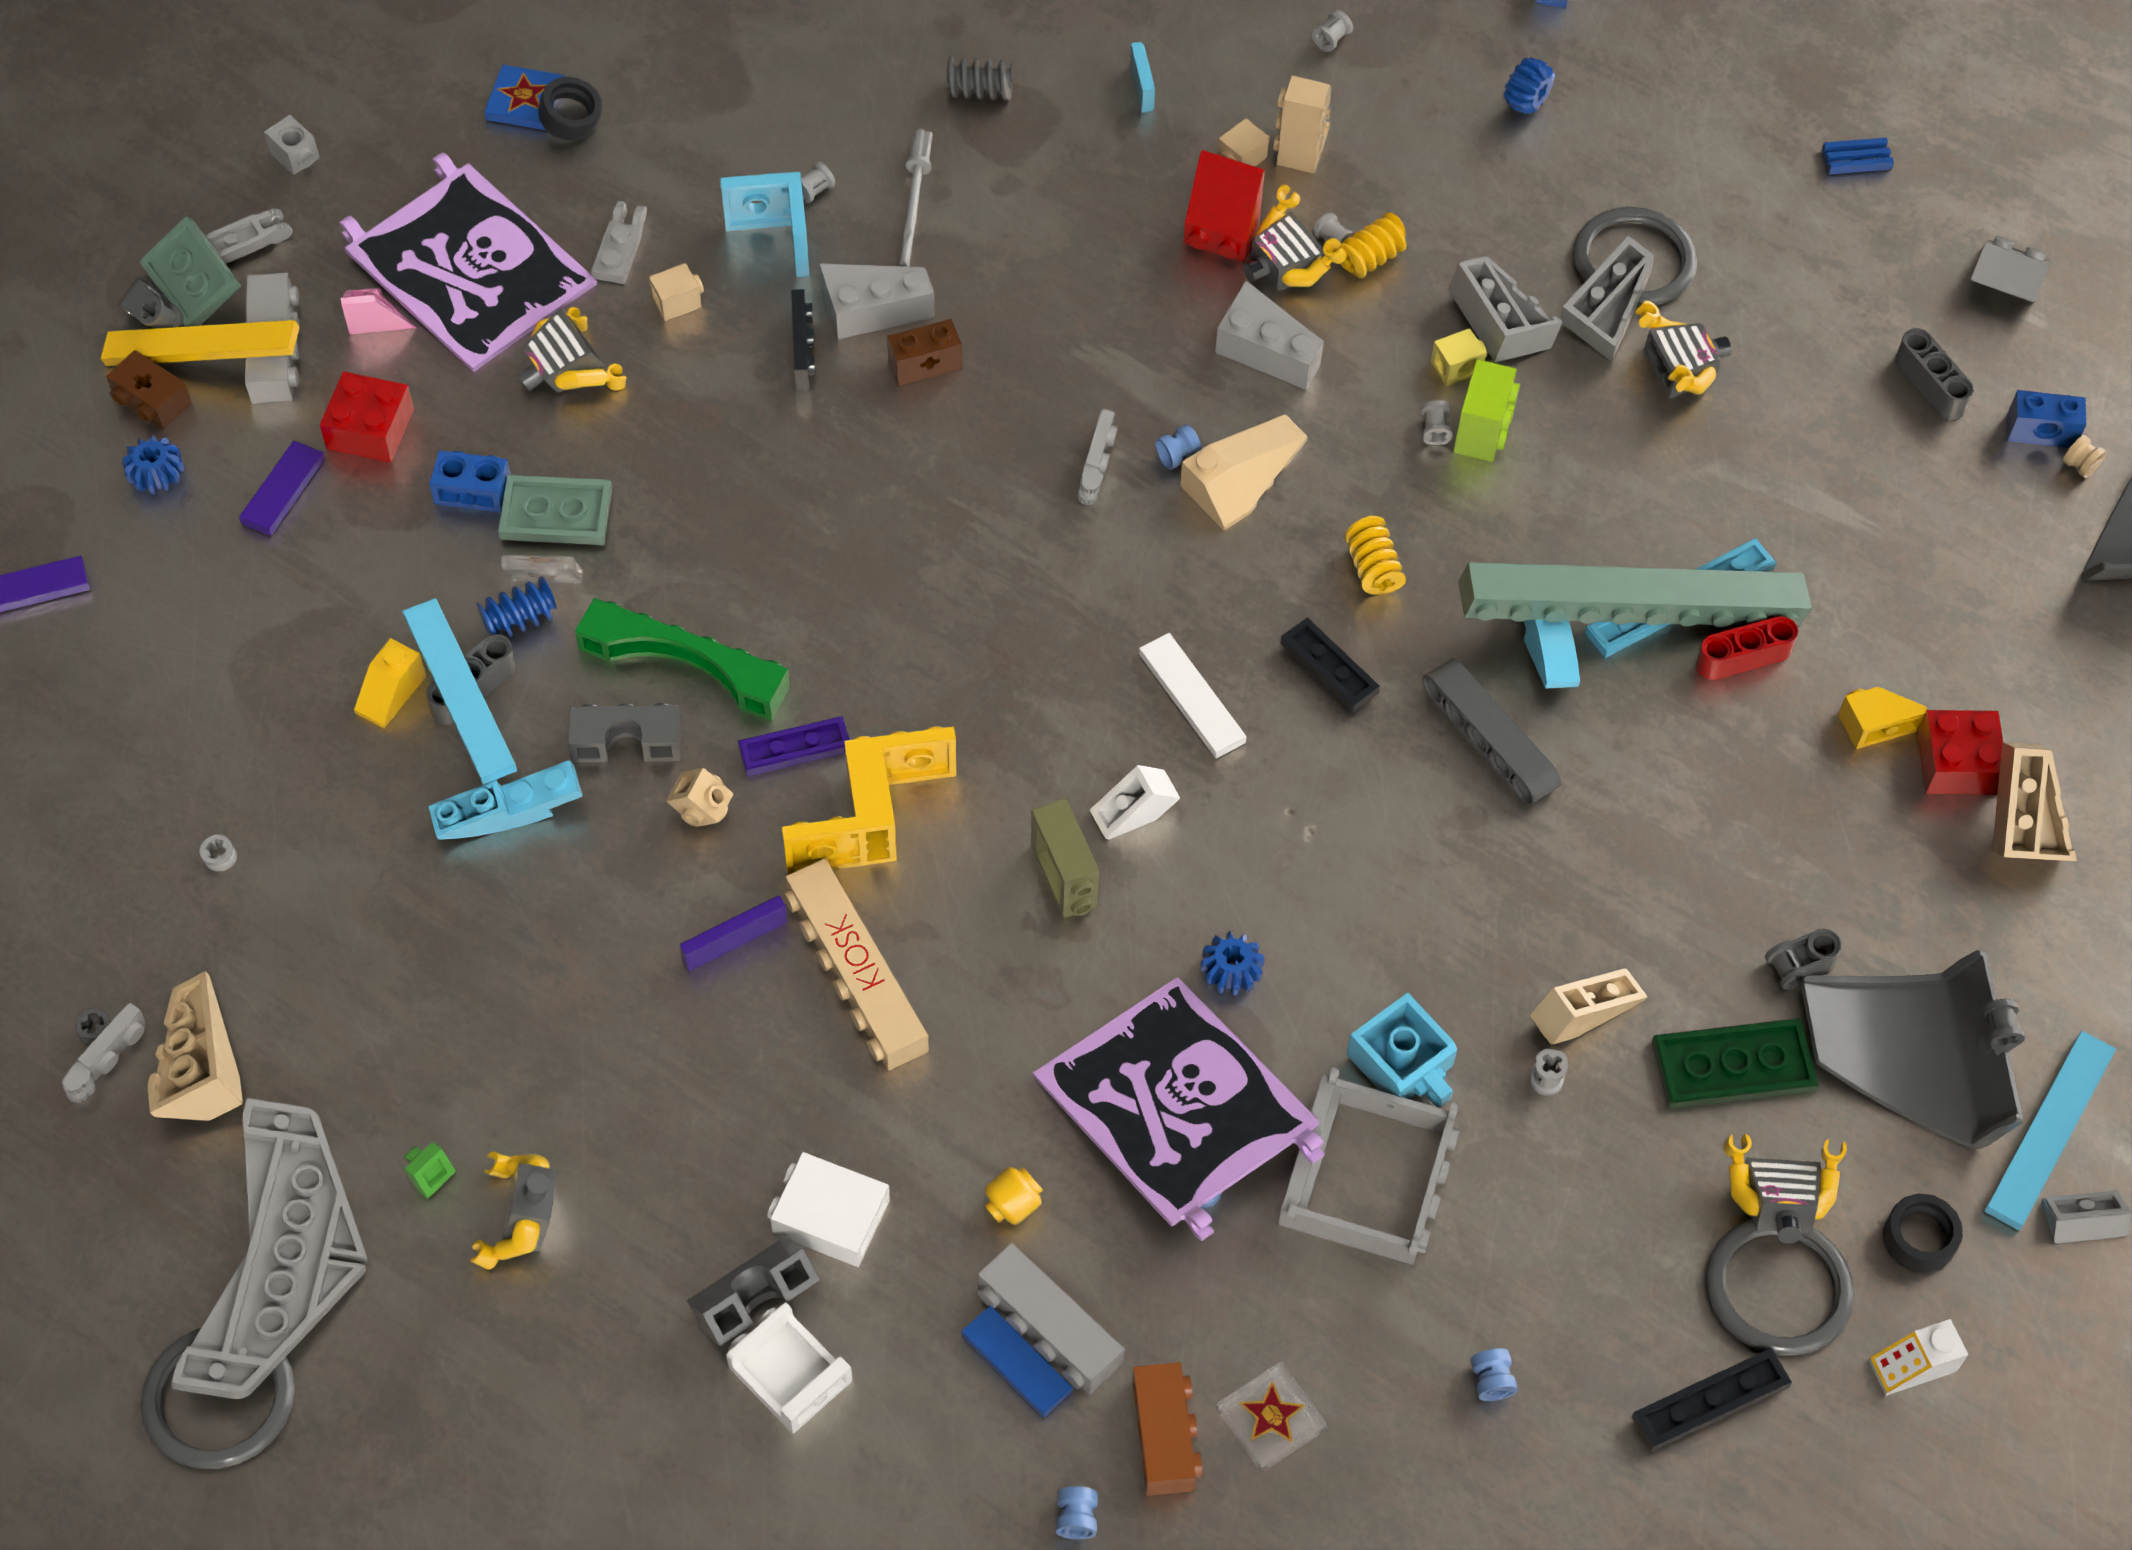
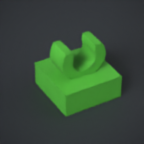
M433 1142L423 1151L414 1146L404 1156L405 1160L410 1162L404 1170L418 1192L427 1198L436 1192L456 1172L443 1149Z

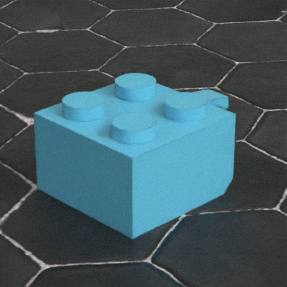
M1408 992L1350 1034L1346 1055L1379 1091L1410 1099L1415 1094L1419 1097L1424 1094L1437 1108H1441L1451 1100L1453 1090L1444 1079L1446 1078L1445 1072L1454 1065L1458 1049L1447 1033Z

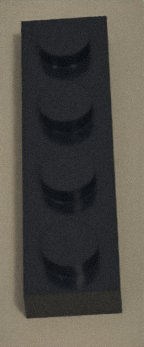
M1770 1348L1634 1411L1631 1418L1648 1448L1653 1452L1789 1388L1792 1381L1773 1349Z

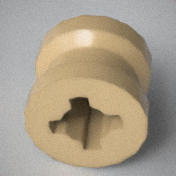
M2083 435L2067 451L2063 458V463L2067 466L2076 467L2079 475L2085 479L2100 466L2107 455V451L2102 447H2094L2091 444V439Z

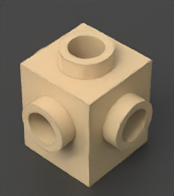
M704 768L681 772L666 802L682 814L681 817L686 823L699 827L721 821L727 814V805L734 793L723 785L722 779L717 775L709 773Z

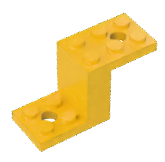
M934 726L923 731L908 733L897 731L890 735L877 737L859 736L853 740L844 741L847 782L853 817L837 816L830 818L828 821L813 823L800 821L793 823L791 826L782 827L787 876L825 858L832 870L897 861L895 821L889 785L957 776L954 726L946 728Z

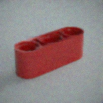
M1780 616L1712 634L1702 642L1696 660V670L1705 679L1717 680L1782 662L1788 659L1792 653L1799 633L1798 626L1790 618Z

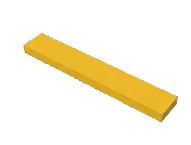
M295 320L108 331L101 361L105 366H116L134 350L154 363L293 355L299 326Z

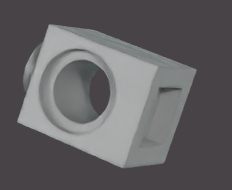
M288 115L264 131L269 153L293 175L309 167L320 158L314 136L291 115Z

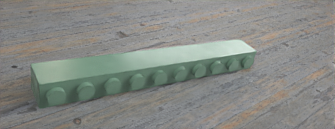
M1468 562L1458 581L1464 618H1478L1483 621L1512 619L1517 622L1546 620L1552 623L1580 621L1582 623L1614 622L1615 624L1648 623L1649 625L1664 623L1681 624L1683 626L1700 624L1726 627L1729 625L1745 626L1783 616L1790 618L1800 627L1812 609L1804 573Z

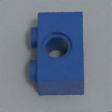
M2017 390L2007 413V441L2070 448L2082 436L2087 425L2086 397Z

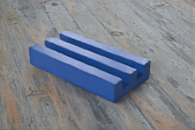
M1887 137L1824 142L1822 147L1829 175L1892 170L1894 165V159L1890 157V147H1887Z

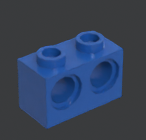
M439 450L429 483L434 504L501 513L507 475H510L507 459L494 455L480 456L466 454L461 451L449 452Z

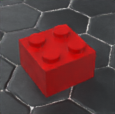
M343 371L320 422V429L326 449L392 463L414 411L409 386L407 384Z
M1926 710L1917 730L1925 794L1997 795L2003 743L1999 711Z

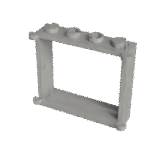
M1332 1067L1330 1076L1322 1075L1311 1113L1319 1120V1126L1311 1131L1318 1134L1323 1140L1324 1145L1319 1147L1323 1152L1325 1151L1339 1104L1442 1134L1412 1241L1307 1210L1322 1158L1312 1164L1304 1157L1300 1149L1282 1204L1278 1225L1414 1265L1417 1252L1425 1254L1431 1231L1424 1229L1427 1217L1435 1219L1441 1199L1440 1196L1434 1195L1436 1184L1445 1185L1450 1162L1443 1161L1446 1149L1454 1151L1460 1129L1453 1127L1459 1104L1452 1102L1449 1111L1338 1079L1340 1069Z

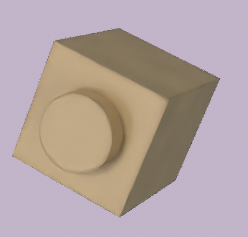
M1245 118L1219 137L1217 155L1256 166L1267 158L1269 136Z
M686 263L649 276L651 297L664 321L702 308L700 294L704 292L701 279L697 273L692 275Z

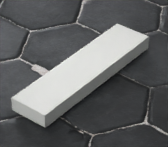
M1170 633L1139 648L1140 657L1216 759L1246 743L1247 736Z

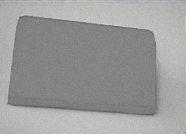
M2118 1191L2042 1198V1205L2053 1241L2057 1244L2126 1237L2130 1233L2132 1212Z

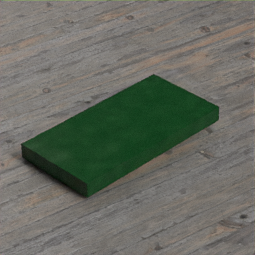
M1801 1018L1654 1035L1652 1038V1045L1668 1109L1816 1092L1819 1087Z

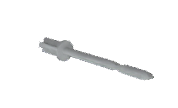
M917 129L916 134H913L911 155L905 165L906 169L912 173L899 263V266L909 267L922 175L928 174L932 167L929 157L933 135L930 131L924 132L923 129Z

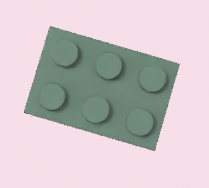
M187 216L139 261L158 289L164 294L163 296L180 309L183 314V324L186 327L201 326L241 287L238 280L197 224Z
M507 475L498 530L500 540L604 545L612 495L611 480Z

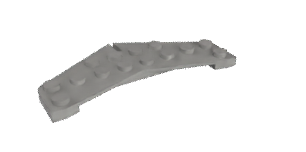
M247 1098L243 1111L250 1234L248 1252L191 1346L186 1347L178 1360L171 1382L172 1389L232 1399H241L249 1396L366 1272V1265L363 1264H367V1256L318 1114L307 1107Z

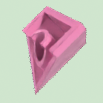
M381 287L348 290L341 297L349 335L416 328L381 294Z

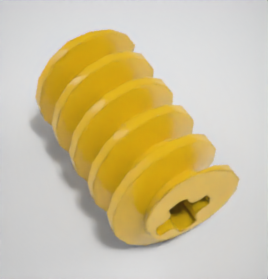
M1388 212L1382 218H1378L1372 224L1365 226L1363 230L1357 231L1353 237L1346 238L1340 248L1346 251V259L1340 265L1357 278H1363L1367 275V271L1373 272L1377 265H1384L1387 259H1393L1397 252H1404L1407 245L1405 240L1406 231L1400 218L1396 214Z
M1379 516L1364 517L1354 522L1345 533V541L1349 546V553L1353 558V564L1357 569L1361 586L1365 592L1372 595H1384L1394 592L1406 583V576L1404 573H1401L1402 565L1397 561L1398 555L1393 550L1394 544L1389 539L1390 533L1385 528L1386 522Z

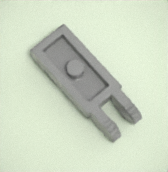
M617 202L613 211L612 221H609L591 269V275L595 279L625 284L643 235L642 228L646 219V206H637L631 225L624 223V218L627 214L626 202Z
M273 208L257 215L252 214L208 233L205 237L224 263L227 264L270 245V243L279 244L283 240L286 241L293 233V230L289 223H283L284 215L280 209Z
M1101 410L1077 493L1078 501L1084 505L1089 506L1096 503L1103 479L1102 474H1105L1110 454H1106L1104 451L1106 445L1113 447L1118 427L1112 426L1115 414L1113 411Z
M131 1003L127 1004L67 1071L68 1074L62 1078V1086L70 1101L80 1104L88 1096H91L95 1092V1080L102 1073L107 1074L115 1067L119 1059L118 1055L128 1044L130 1046L134 1045L141 1038L147 1024L140 1009Z

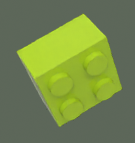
M1479 359L1476 360L1460 416L1453 453L1493 462L1497 449L1504 450L1509 424L1512 422L1520 384L1514 382L1516 368Z

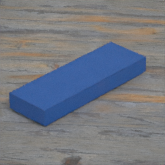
M989 1306L961 1331V1336L1043 1419L1072 1393L1073 1387L993 1307Z

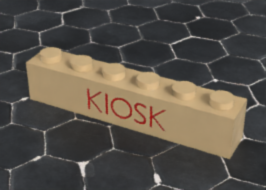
M826 858L785 876L787 891L783 893L785 902L792 913L797 911L801 917L800 927L808 942L814 940L819 950L816 951V954L824 971L831 970L836 979L833 981V985L839 998L842 1001L848 1000L853 1009L850 1010V1015L856 1028L859 1031L865 1030L870 1038L867 1044L873 1058L876 1061L882 1060L887 1070L890 1071L928 1053L927 1032Z

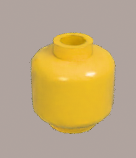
M1007 1167L986 1185L985 1194L990 1201L984 1206L999 1223L1006 1219L1009 1223L1018 1225L1041 1205L1039 1194L1043 1189L1024 1167L1020 1170L1015 1167Z

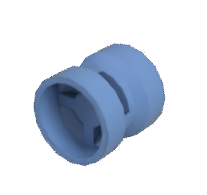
M1187 424L1177 428L1172 436L1165 434L1155 440L1157 454L1165 467L1170 470L1180 466L1183 459L1191 457L1202 449L1199 437L1194 429Z
M1488 1349L1471 1357L1473 1372L1479 1378L1476 1388L1480 1400H1502L1517 1393L1516 1378L1510 1374L1509 1370L1512 1360L1507 1349Z
M1079 1486L1065 1487L1058 1490L1057 1506L1062 1511L1061 1515L1057 1518L1056 1534L1069 1539H1088L1096 1535L1097 1520L1093 1517L1092 1511L1097 1508V1491Z

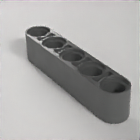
M1452 658L1423 676L1422 683L1429 697L1524 803L1532 805L1560 787L1561 778L1554 765L1460 661Z

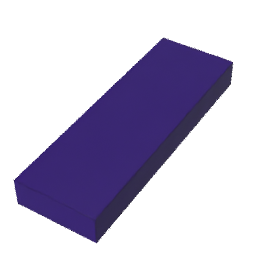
M293 440L239 516L241 524L272 536L324 462V453Z
M82 556L0 575V612L90 590Z
M840 716L738 740V748L746 776L749 777L845 754L844 741L850 740L844 718Z
M780 895L775 896L681 943L682 962L687 971L690 972L788 923L786 905Z

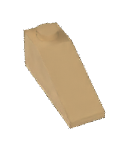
M1627 968L1552 988L1530 1014V1017L1538 1026L1542 1035L1553 1045L1577 1038L1644 1002L1648 996Z

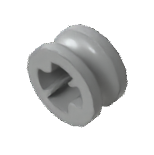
M216 834L206 838L199 849L200 856L206 866L214 871H223L230 868L237 858L236 849L230 839L224 835ZM219 847H223L225 851L223 856L220 857L217 854V858L214 859L211 852L214 849L219 851Z

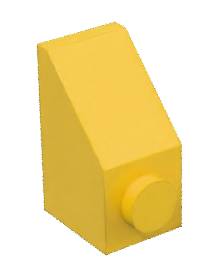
M390 638L369 664L354 708L355 714L385 729L426 677L421 654Z
M1881 687L1867 690L1860 688L1851 691L1845 696L1838 716L1855 749L1917 732L1928 709L1922 704Z

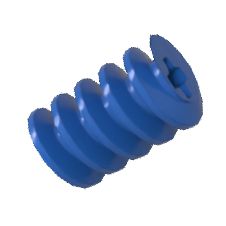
M543 576L538 579V589L532 582L528 581L525 583V594L519 587L515 586L512 588V599L502 591L498 595L499 604L492 597L485 599V609L476 602L488 634H499V630L503 629L509 637L513 636V625L516 624L522 632H525L526 620L530 619L538 627L540 626V614H543L550 622L553 621L552 610L557 609L552 591Z

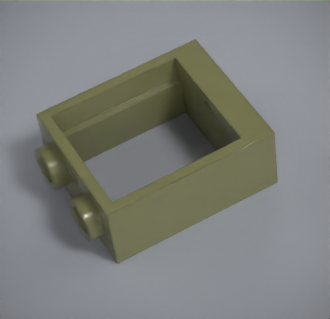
M1064 798L1032 809L1031 847L1062 917L1065 918L1071 915L1081 916L1090 912L1094 907L1098 906L1099 869L1067 799Z

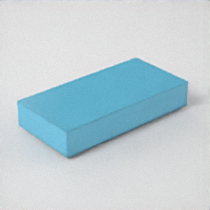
M1142 42L1131 43L1130 68L1141 112H1153L1155 86L1145 47Z

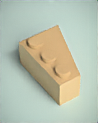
M1292 76L1288 88L1282 87L1278 107L1283 108V110H1279L1275 129H1279L1280 132H1277L1273 150L1278 151L1277 165L1312 174L1315 173L1330 128V122H1326V118L1329 119L1330 110L1327 109V106L1330 104V84Z
M2002 743L1992 850L2003 857L2077 861L2068 832V819L2064 814L2060 797L2062 793L2052 750L2040 744Z

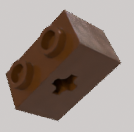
M952 319L887 336L888 362L898 386L962 369V343Z
M136 350L106 376L111 389L110 396L118 405L122 407L127 405L144 422L148 424L152 422L163 430L192 404L185 382Z

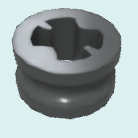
M90 1008L79 1014L75 1022V1028L81 1041L85 1045L90 1046L110 1024L111 1020L104 1010ZM99 1022L100 1026L97 1027V1032L90 1033L89 1029L92 1028V1023Z

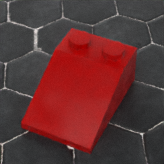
M1202 150L1186 214L1183 243L1191 245L1196 249H1203L1222 255L1227 259H1234L1245 263L1252 249V239L1259 228L1265 170Z

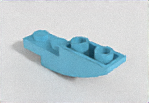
M1546 620L1523 621L1527 629L1523 640L1545 689L1579 687L1578 660L1569 621L1562 620L1554 623Z
M568 760L503 786L497 780H494L428 807L436 837L439 840L459 839L497 833L552 817L553 812L551 808L583 797L575 767Z

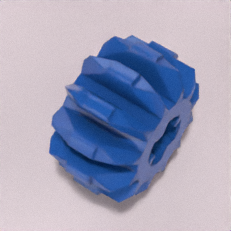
M1533 57L1524 58L1520 65L1515 66L1514 72L1509 75L1510 79L1505 85L1506 90L1504 92L1506 103L1518 112L1522 111L1525 114L1536 112L1539 106L1544 104V100L1549 96V91L1553 87V80L1555 78L1553 69L1540 59Z
M152 435L150 440L146 442L138 438L137 447L127 446V456L122 458L124 474L127 481L131 485H135V488L140 493L148 489L149 492L155 495L157 489L160 488L168 492L170 483L179 484V474L184 473L182 455L176 445H172L167 437L158 441Z
M1229 931L1226 934V940L1215 935L1212 939V946L1206 945L1203 949L1202 957L1204 959L1201 961L1200 969L1202 973L1206 974L1205 981L1207 986L1218 983L1217 991L1219 995L1226 988L1231 989L1234 997L1239 994V987L1250 992L1253 989V983L1259 982L1262 978L1263 971L1261 968L1264 966V956L1259 954L1258 942L1247 944L1248 937L1246 933L1240 936L1239 939H1235L1232 932Z

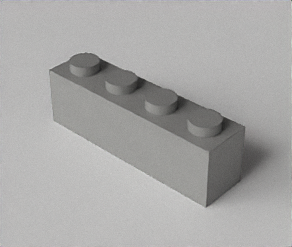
M288 273L247 275L246 323L295 320L299 326L297 312H294V306H299L297 286H291ZM297 340L293 355L246 358L245 384L251 404L293 401V387H298L299 384L297 367L293 366V360L299 359Z
M1013 1243L1006 1247L978 1273V1294L987 1306L999 1308L1007 1316L1006 1321L1021 1336L1025 1333L1035 1343V1350L1047 1362L1053 1360L1063 1369L1062 1374L1064 1378L1074 1388L1079 1389L1082 1387L1091 1395L1124 1363L1125 1349Z

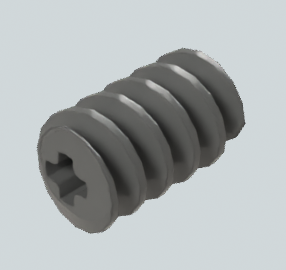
M949 56L947 64V91L948 89L951 90L953 98H958L963 89L966 99H970L974 90H976L978 99L983 100L986 92L989 91L991 100H996L1001 91L1003 99L1009 101L1013 88V62L1010 69H1006L1004 59H1000L997 68H994L991 59L988 58L983 68L980 66L979 59L975 58L972 66L968 67L966 58L962 57L959 66H955L953 57Z

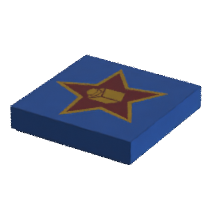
M502 65L484 111L485 120L546 130L538 116L540 99L546 85L554 79L564 77V75ZM559 99L552 102L554 110H556Z

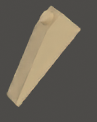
M1285 414L1209 444L1182 462L1180 486L1225 531L1251 514L1257 506L1259 498L1265 491L1270 489L1282 468L1287 467L1306 442L1307 435Z
M205 971L172 989L164 1020V1025L168 1028L164 1044L158 1045L155 1054L159 1059L157 1072L150 1074L148 1081L150 1113L154 1117L210 1121L243 1104L239 1072L210 975Z

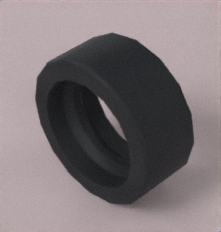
M575 77L557 78L547 84L542 93L538 106L539 120L543 127L557 138L567 141L586 139L597 128L603 110L602 99L598 91L586 81ZM561 98L573 99L580 102L587 109L589 115L587 118L580 120L565 118L554 110L552 102Z
M1918 1193L1904 1197L1894 1206L1883 1228V1240L1889 1255L1899 1265L1913 1272L1929 1273L1942 1269L1952 1260L1963 1239V1226L1957 1212L1945 1200L1929 1194ZM1912 1214L1925 1215L1933 1219L1945 1234L1946 1240L1943 1247L1936 1252H1924L1912 1247L1903 1238L1900 1231L1903 1219Z

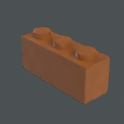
M1181 1362L1133 1366L1132 1385L1146 1496L1195 1491L1196 1477H1202L1203 1470L1200 1452L1193 1453L1191 1438H1197V1422L1195 1413L1188 1414L1186 1400H1192L1190 1375L1183 1376Z

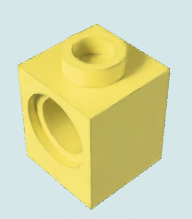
M1469 328L1434 341L1431 363L1444 384L1449 386L1472 377L1476 360L1484 361L1487 357L1486 347L1483 341L1477 339Z

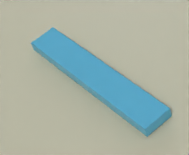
M1754 538L1698 567L1697 570L1770 572L1774 570L1777 562L1761 543ZM1593 622L1586 626L1585 634L1604 658H1607L1669 624L1649 625L1648 623L1615 624L1614 622Z
M434 598L403 610L404 619L482 784L484 785L516 772V764L437 599Z
M2084 1031L2080 1032L1984 1212L2018 1231L2021 1230L2116 1048Z

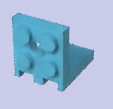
M768 173L721 178L726 231L791 226L796 277L810 276L801 173ZM752 201H762L760 203H750Z

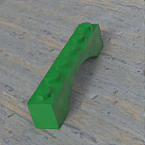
M594 598L575 629L578 650L610 662L630 657L652 656L688 663L717 680L732 696L740 710L770 721L773 720L790 688L788 668H785L777 661L760 659L752 656L744 649H733L719 644L711 637H700L689 633L681 626L659 622L646 613L637 614L622 608L613 601L605 602Z

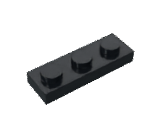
M805 289L791 290L796 391L810 390L809 377L816 376L815 356H808V350L814 349L813 329H807V323H813L812 302H805Z
M1308 617L1281 636L1280 644L1352 713L1379 694L1380 685Z

